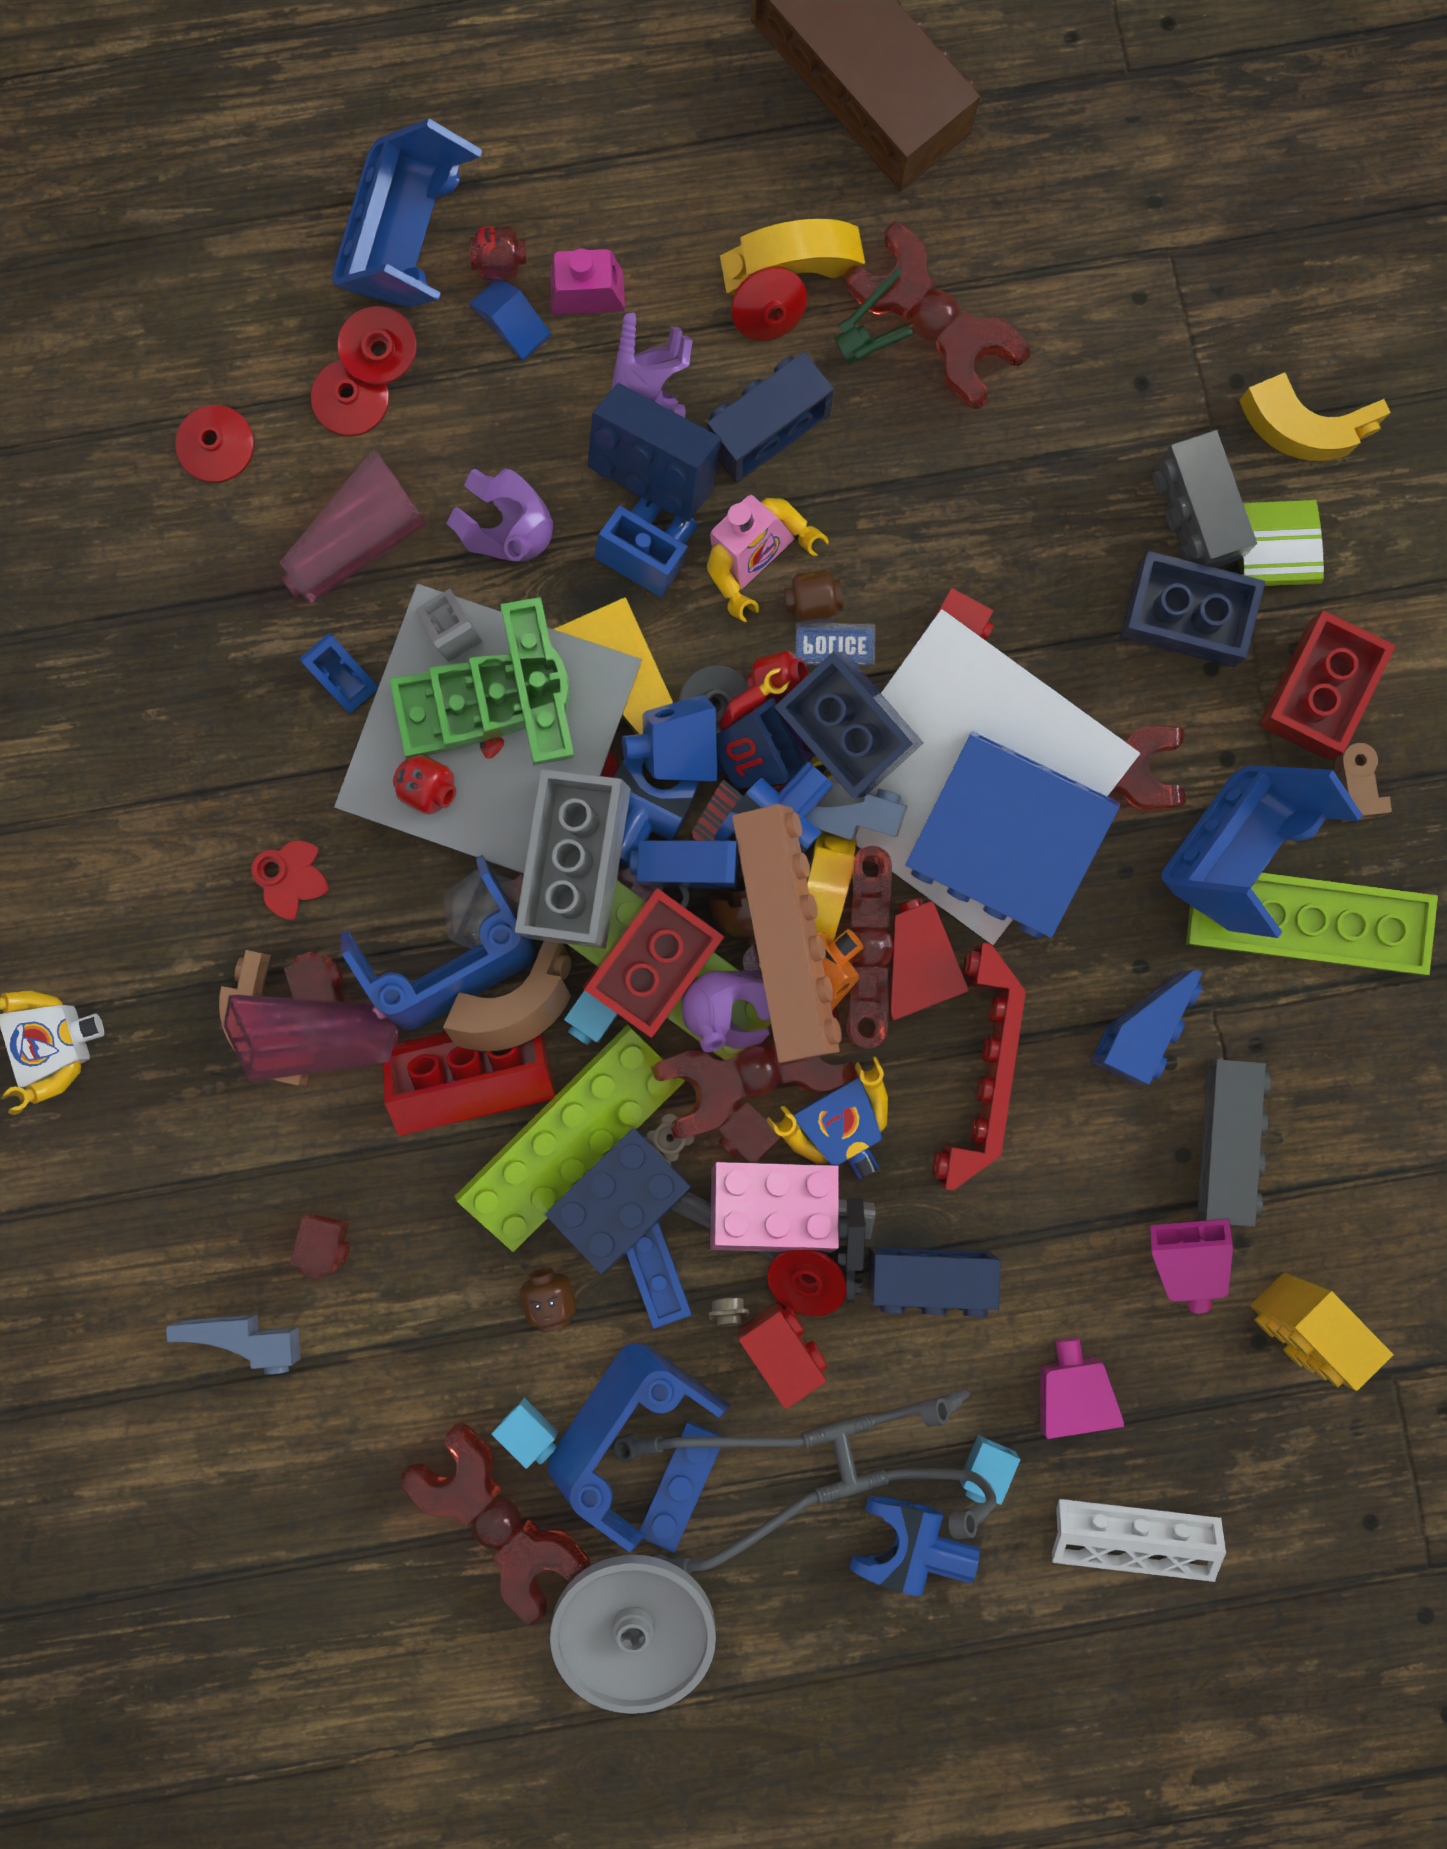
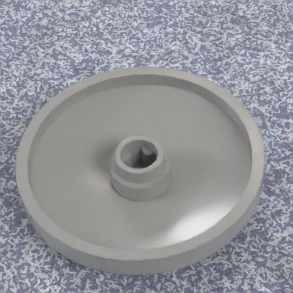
M622 1555L608 1558L591 1565L579 1573L566 1586L557 1601L553 1612L550 1633L553 1660L566 1684L581 1698L595 1706L613 1712L629 1714L660 1710L687 1696L707 1673L713 1659L716 1643L714 1613L710 1601L701 1586L693 1577L678 1566L668 1561L645 1555Z

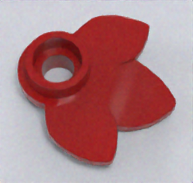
M292 841L279 851L266 850L261 852L252 863V877L259 886L264 888V902L266 906L284 919L294 920L296 918L299 899H317L329 891L324 875L312 866L319 851V848L305 841ZM272 863H276L279 866V873L275 877L270 878L266 872L267 867Z

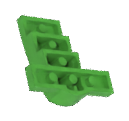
M541 597L500 604L510 654L470 657L469 662L429 667V672L389 678L405 759H410L417 755L427 756L470 746L526 729L533 766L574 758L565 714L571 700V682L562 659L555 648L551 647Z

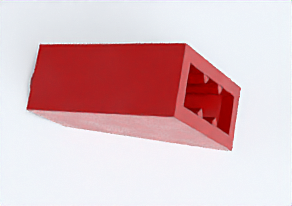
M921 898L909 901L898 906L901 913L892 918L888 1016L890 1021L969 991L933 901L923 904Z

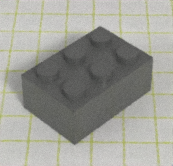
M1215 430L1172 444L1154 468L1155 472H1153L1152 478L1158 495L1164 496L1168 507L1165 511L1168 527L1172 532L1177 533L1181 544L1178 548L1179 558L1217 569L1237 564L1257 545V541L1218 431Z

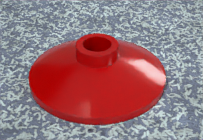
M774 266L760 269L749 275L737 288L731 303L732 320L739 332L751 340L770 341L780 338L791 331L802 318L807 304L806 288L799 276L787 268ZM777 308L774 312L770 313L772 309Z
M372 306L361 309L350 316L340 330L338 337L340 360L353 377L364 383L380 385L395 381L408 371L415 359L417 342L413 328L402 314L391 308ZM379 345L385 346L386 352L380 356L373 354L375 347Z
M337 360L326 366L317 375L311 389V405L317 419L331 432L342 436H358L369 432L382 421L389 405V390L387 384H368L356 379L346 370L341 360ZM346 387L354 389L352 396L349 398L341 397V391Z
M221 405L204 406L190 413L181 423L175 440L176 454L181 465L193 477L209 483L225 482L238 476L248 466L254 451V437L247 421L235 410ZM210 434H216V442L212 445H206V437Z
M786 1250L776 1256L769 1267L767 1279L772 1294L784 1307L791 1306L795 1313L805 1316H824L837 1310L845 1300L846 1277L839 1265L821 1252L815 1250Z

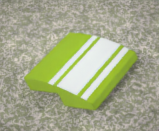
M1317 500L1243 503L1257 545L1238 562L1240 574L1264 580V586L1322 584L1324 579L1323 545Z

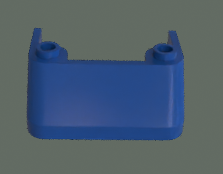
M429 118L377 139L369 150L333 269V284L348 292L404 307H413L439 300L441 292L428 286V283L425 281V272L417 268L416 264L435 199L441 198L447 193L450 194L455 190L460 179V173L458 172L460 164L480 158L482 149Z
M1272 766L1244 767L1236 771L1227 780L1164 868L1162 880L1174 895L1228 931L1279 938L1282 933L1281 929L1251 887L1284 840L1299 841L1310 839L1318 832L1326 818L1359 821L1362 813L1333 770Z
M483 855L476 858L481 878L500 909L488 915L482 921L479 928L482 944L412 983L405 976L394 972L385 973L377 977L349 931L346 930L340 934L342 956L373 1005L402 1029L413 1030L427 1024L451 1010L458 992L477 996L527 968L535 958L536 950L533 940L515 933L517 912Z
M632 1343L620 1350L558 1443L557 1448L550 1455L547 1463V1470L551 1480L574 1511L629 1553L642 1542L646 1535L609 1509L613 1500L612 1489L605 1479L594 1472V1469L638 1403H641L655 1413H667L676 1408L686 1394L718 1418L727 1413L732 1406L729 1402L644 1343Z

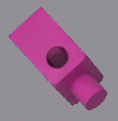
M580 248L574 251H558L553 254L549 274L551 315L625 311L624 274L611 250H586Z
M1229 1219L1150 1225L1152 1256L1168 1299L1172 1301H1187L1188 1309L1191 1312L1201 1314L1211 1310L1212 1299L1224 1298L1228 1295L1233 1253Z
M1079 1337L1056 1340L1058 1362L1045 1364L1040 1367V1429L1047 1439L1124 1427L1123 1418L1103 1362L1097 1357L1083 1358Z

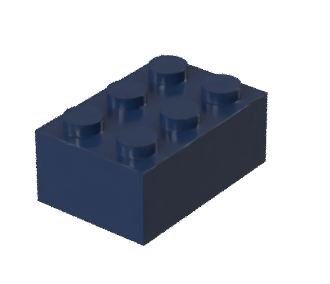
M805 351L796 358L791 355L783 359L774 368L775 373L763 382L761 379L753 381L742 391L741 395L743 397L732 405H729V403L720 405L709 416L710 421L707 422V430L722 438L718 461L736 484L830 416L834 389Z
M617 383L592 413L587 467L594 470L600 476L607 477L629 489L633 494L642 496L659 505L668 513L675 514L689 522L713 491L722 438L630 388Z
M1147 551L1137 565L1119 638L1236 667L1247 657L1265 581Z
M833 651L775 706V709L853 799L865 797L866 794H869L924 744L845 652Z
M632 1128L545 1213V1216L602 1275L607 1273L694 1186L639 1129Z
M870 1247L868 1296L873 1305L880 1307V1312L900 1314L905 1313V1307H918L922 1309V1314L946 1315L947 1308L962 1310L965 1316L987 1317L988 1310H999L1001 1260L989 1251Z

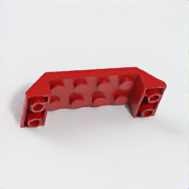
M981 943L973 947V951L966 953L962 974L963 977H969L968 987L999 991L997 998H991L988 1012V1021L994 1022L992 1037L985 1038L982 1052V1061L988 1062L986 1077L979 1078L976 1091V1101H981L982 1105L980 1118L973 1117L970 1131V1141H975V1149L943 1144L942 1153L935 1152L932 1176L938 1178V1185L948 1190H955L1002 1154L1026 991L992 944Z

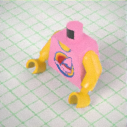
M749 495L741 503L731 506L727 516L710 533L712 550L707 563L708 573L723 597L730 599L727 607L728 612L743 622H747L743 616L744 607L746 606L749 610L758 613L759 606L756 601L740 594L739 590H742L795 539V535H799L798 543L812 556H818L811 548L815 539L820 538L827 545L829 543L828 538L813 526L807 527V521L784 499L765 498L760 502L753 495Z

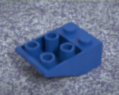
M1195 969L1176 973L1109 1024L1100 1039L1090 1063L1132 1084L1149 1085L1152 1079L1157 1081L1167 1063V1058H1164L1163 1055L1169 1042L1174 1044L1183 1031L1185 1022L1180 1019L1187 1005L1192 1007L1201 993L1202 985L1198 982L1202 973Z

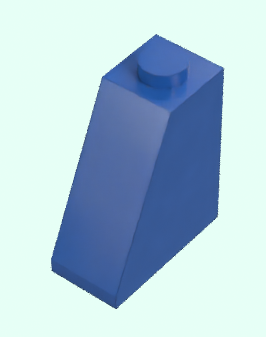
M639 841L638 851H631L630 875H637V883L639 885L736 890L737 841Z

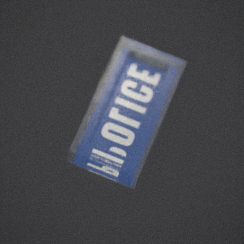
M796 623L795 656L796 658L803 659L806 665H819L833 651L845 652L857 666H874L875 624L819 623L801 625Z

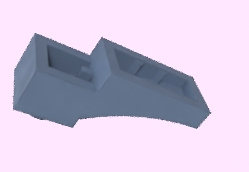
M878 788L876 796L866 794L863 802L835 807L815 806L806 818L818 829L850 840L855 839L859 826L898 837L908 806L899 803L900 795Z
M257 1314L178 1320L166 1326L167 1342L201 1343L223 1348L250 1360L251 1369L264 1368V1374L288 1372L289 1366L300 1360L298 1327L258 1330Z

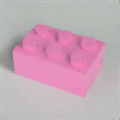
M716 1162L711 1169L710 1250L766 1252L815 1250L821 1253H832L839 1248L838 1166Z

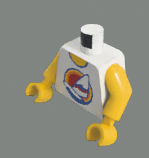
M35 991L1 994L0 1009L3 1013L0 1014V1028L18 1087L15 1086L6 1090L1 1100L12 1095L19 1097L21 1100V1105L9 1109L8 1113L17 1115L24 1110L28 1102L33 1104L39 1103L63 1093L80 1074L81 1064L90 1059L86 1041L104 1036L103 1023L98 1014L95 1013L79 1019L74 1006L63 1005L58 997Z

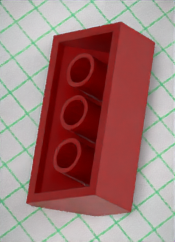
M446 1032L382 1047L385 1106L398 1136L552 1100L555 1097L552 1069L543 1032L528 1042L499 1051H477L455 1046Z

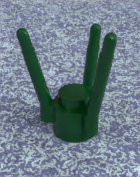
M900 269L894 270L848 319L838 324L842 333L834 337V340L849 366L872 352L911 336L913 329L917 327L916 322L912 321L871 339L864 325L858 328L854 326L901 276Z

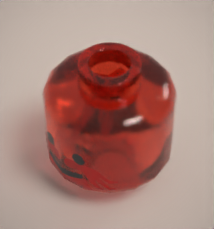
M512 226L479 227L476 237H470L471 269L478 270L479 276L484 280L516 278L519 273V265L526 264L525 240H517V233Z

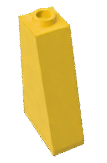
M626 597L554 629L642 659L622 714V719L635 734H643L642 716L645 711L673 703Z

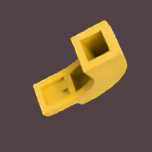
M804 219L768 226L740 237L742 245L720 255L726 293L730 295L735 294L739 285L749 275L767 267H784L794 273H816L835 279L865 265L859 227L833 219Z
M1286 373L1249 387L1239 400L1249 423L1264 441L1286 455L1308 461L1333 460L1349 455L1361 443V439L1378 432L1381 429L1379 424L1391 413L1385 399H1382L1340 417L1317 415L1304 407L1298 400Z
M820 830L822 833L815 840L809 866L810 875L807 877L809 894L814 896L818 909L817 918L814 919L816 931L826 932L834 941L852 875L857 840H850Z

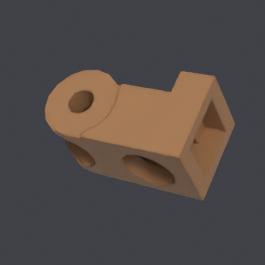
M1366 743L1350 745L1346 748L1344 754L1336 757L1334 760V772L1362 813L1360 820L1381 818L1392 812L1390 796L1380 798L1378 796L1374 774L1378 765V756L1376 751ZM1341 820V822H1349V821H1351V820Z

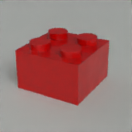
M777 1301L738 1328V1340L786 1410L827 1382L824 1369L828 1365L825 1362L826 1358L814 1340L806 1343L801 1336L805 1332L803 1324L791 1306L783 1309Z

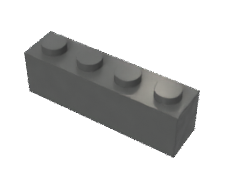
M1207 1059L1197 1220L1229 1219L1230 1225L1255 1227L1256 1217L1259 1218L1262 1214L1263 1198L1262 1194L1258 1193V1179L1265 1172V1155L1260 1152L1261 1136H1265L1268 1129V1116L1266 1112H1263L1264 1096H1268L1271 1085L1270 1073L1265 1072L1266 1063Z

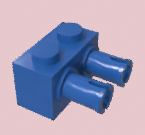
M641 496L631 512L620 505L598 535L594 558L662 598L682 568L688 547L685 543L692 533L696 531L698 525L693 517L684 524L682 523L684 519L675 515L665 532L652 525V522L663 508L653 502L650 504L649 500Z

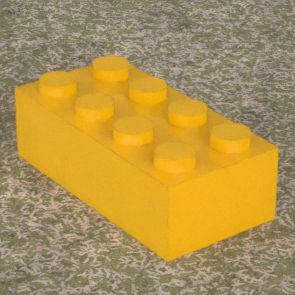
M1283 1272L1250 1305L1259 1315L1254 1319L1255 1322L1272 1338L1275 1336L1283 1344H1287L1283 1351L1298 1366H1304L1312 1374L1316 1373L1325 1381L1328 1379L1337 1388L1344 1384L1358 1391L1394 1355L1331 1290Z

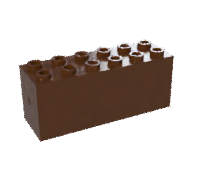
M751 0V22L900 192L971 134L980 100L977 86L968 76L963 77L957 71L948 52L940 46H935L927 37L923 24L916 17L911 18L901 7L900 0Z

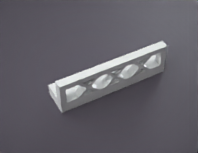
M1059 1499L1057 1504L1058 1533L1052 1550V1563L1215 1582L1226 1554L1222 1521L1218 1517ZM1066 1544L1085 1547L1081 1550L1065 1549ZM1113 1550L1126 1552L1121 1555L1108 1554V1552ZM1153 1555L1167 1556L1160 1560L1148 1558ZM1197 1559L1206 1560L1208 1564L1198 1565L1190 1564L1189 1562Z

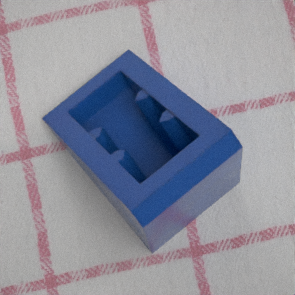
M498 277L469 303L470 307L522 361L551 336V332L522 292Z
M330 632L299 658L349 714L378 690V686Z

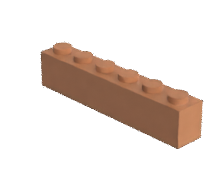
M781 804L732 815L778 1062H793L840 1052L838 1043L841 1042L842 1037L841 1028L837 1019L833 1018L830 1004L834 993L830 979L825 976L822 962L825 959L826 951L821 936L817 935L814 919L817 918L818 909L814 896L809 894L806 879L810 875V867L806 855L801 852L799 836L802 835V825L800 818L793 811V807Z

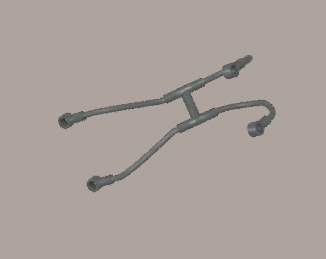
M968 1389L951 1392L944 1396L924 1400L876 1415L864 1414L802 1432L801 1436L675 1437L663 1439L660 1436L639 1438L635 1434H628L618 1439L614 1445L616 1457L622 1462H629L640 1455L661 1453L664 1449L796 1448L801 1446L808 1448L830 1441L833 1442L842 1481L816 1488L815 1492L805 1495L738 1542L705 1560L692 1561L690 1558L668 1559L663 1554L653 1556L678 1566L689 1575L693 1571H705L729 1560L813 1503L823 1504L888 1485V1481L948 1479L970 1481L976 1484L983 1491L986 1501L984 1503H977L967 1511L951 1513L949 1517V1530L955 1539L974 1538L977 1532V1525L989 1517L990 1512L996 1505V1494L990 1483L980 1474L970 1470L908 1468L885 1471L881 1469L857 1476L848 1441V1436L874 1429L875 1425L920 1412L925 1425H945L949 1420V1414L958 1409L962 1402L970 1397Z

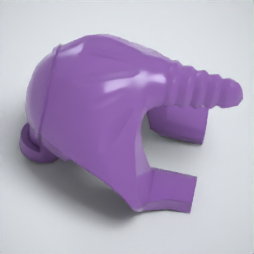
M635 313L626 314L623 318L612 389L617 383H620L685 418V405L678 404V400L673 395L661 389L665 381L673 373L689 366L693 340L688 336H682V330L679 327L671 326L666 347L655 346L634 355Z
M507 468L495 477L486 476L477 469L470 471L464 486L485 502L493 501L498 510L502 512L503 521L500 525L491 529L480 528L476 521L460 508L455 507L446 524L456 532L466 549L473 553L517 562H526L541 554L548 547L552 539L553 520L546 504L537 492L520 475Z
M710 971L695 978L682 997L683 1021L685 1026L694 1035L702 1038L700 1045L704 1052L715 1051L723 1045L734 1049L758 1045L769 1035L768 1029L746 1031L731 1021L732 1004L738 999L751 1003L759 1019L764 1021L770 1020L763 977L760 971Z

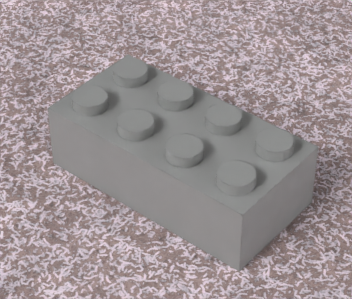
M541 769L515 933L528 939L606 949L631 788L622 779Z

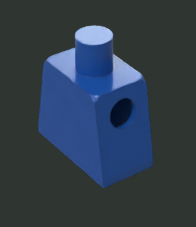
M705 695L645 711L642 716L643 734L622 737L624 759L644 758L645 767L653 778L717 781L716 708Z

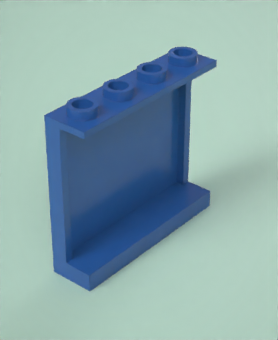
M972 731L905 866L911 868V875L922 882L933 884L935 880L949 887L947 893L964 902H969L971 898L985 905L983 910L997 919L1005 920L1008 916L1020 922L1019 928L1031 936L1041 938L1044 934L1052 938L1117 814L1120 802Z

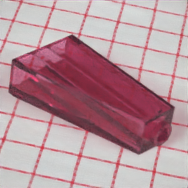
M376 450L365 458L279 562L287 573L282 577V580L295 598L302 594L311 604L426 525L420 512Z
M229 995L223 1025L249 1082L389 1062L393 1045L398 1041L396 1024L390 1021L374 1005Z

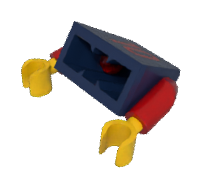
M782 668L772 669L766 675L763 684L760 686L754 684L732 699L719 720L721 731L716 734L717 774L726 771L732 785L737 789L751 788L760 778H763L779 792L805 764L784 718L775 709L777 704L774 698L767 700L765 697L770 693L780 694L789 686L790 681L781 688L774 687L770 682L771 675L776 674ZM817 756L813 757L810 761L814 767L823 765ZM826 771L825 773H823V775L828 780H830V778L832 777L830 771Z

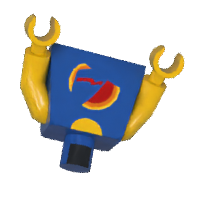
M872 1057L874 1067L869 1071H863L859 1062L856 1063L855 1069L859 1077L850 1080L793 1114L785 1106H781L780 1108L785 1113L784 1119L779 1123H774L768 1117V1124L776 1134L786 1141L795 1153L817 1165L830 1163L832 1166H837L848 1160L858 1179L870 1175L880 1167L868 1147L883 1139L881 1132L886 1128L888 1122V1096L882 1079L884 1072L878 1059Z

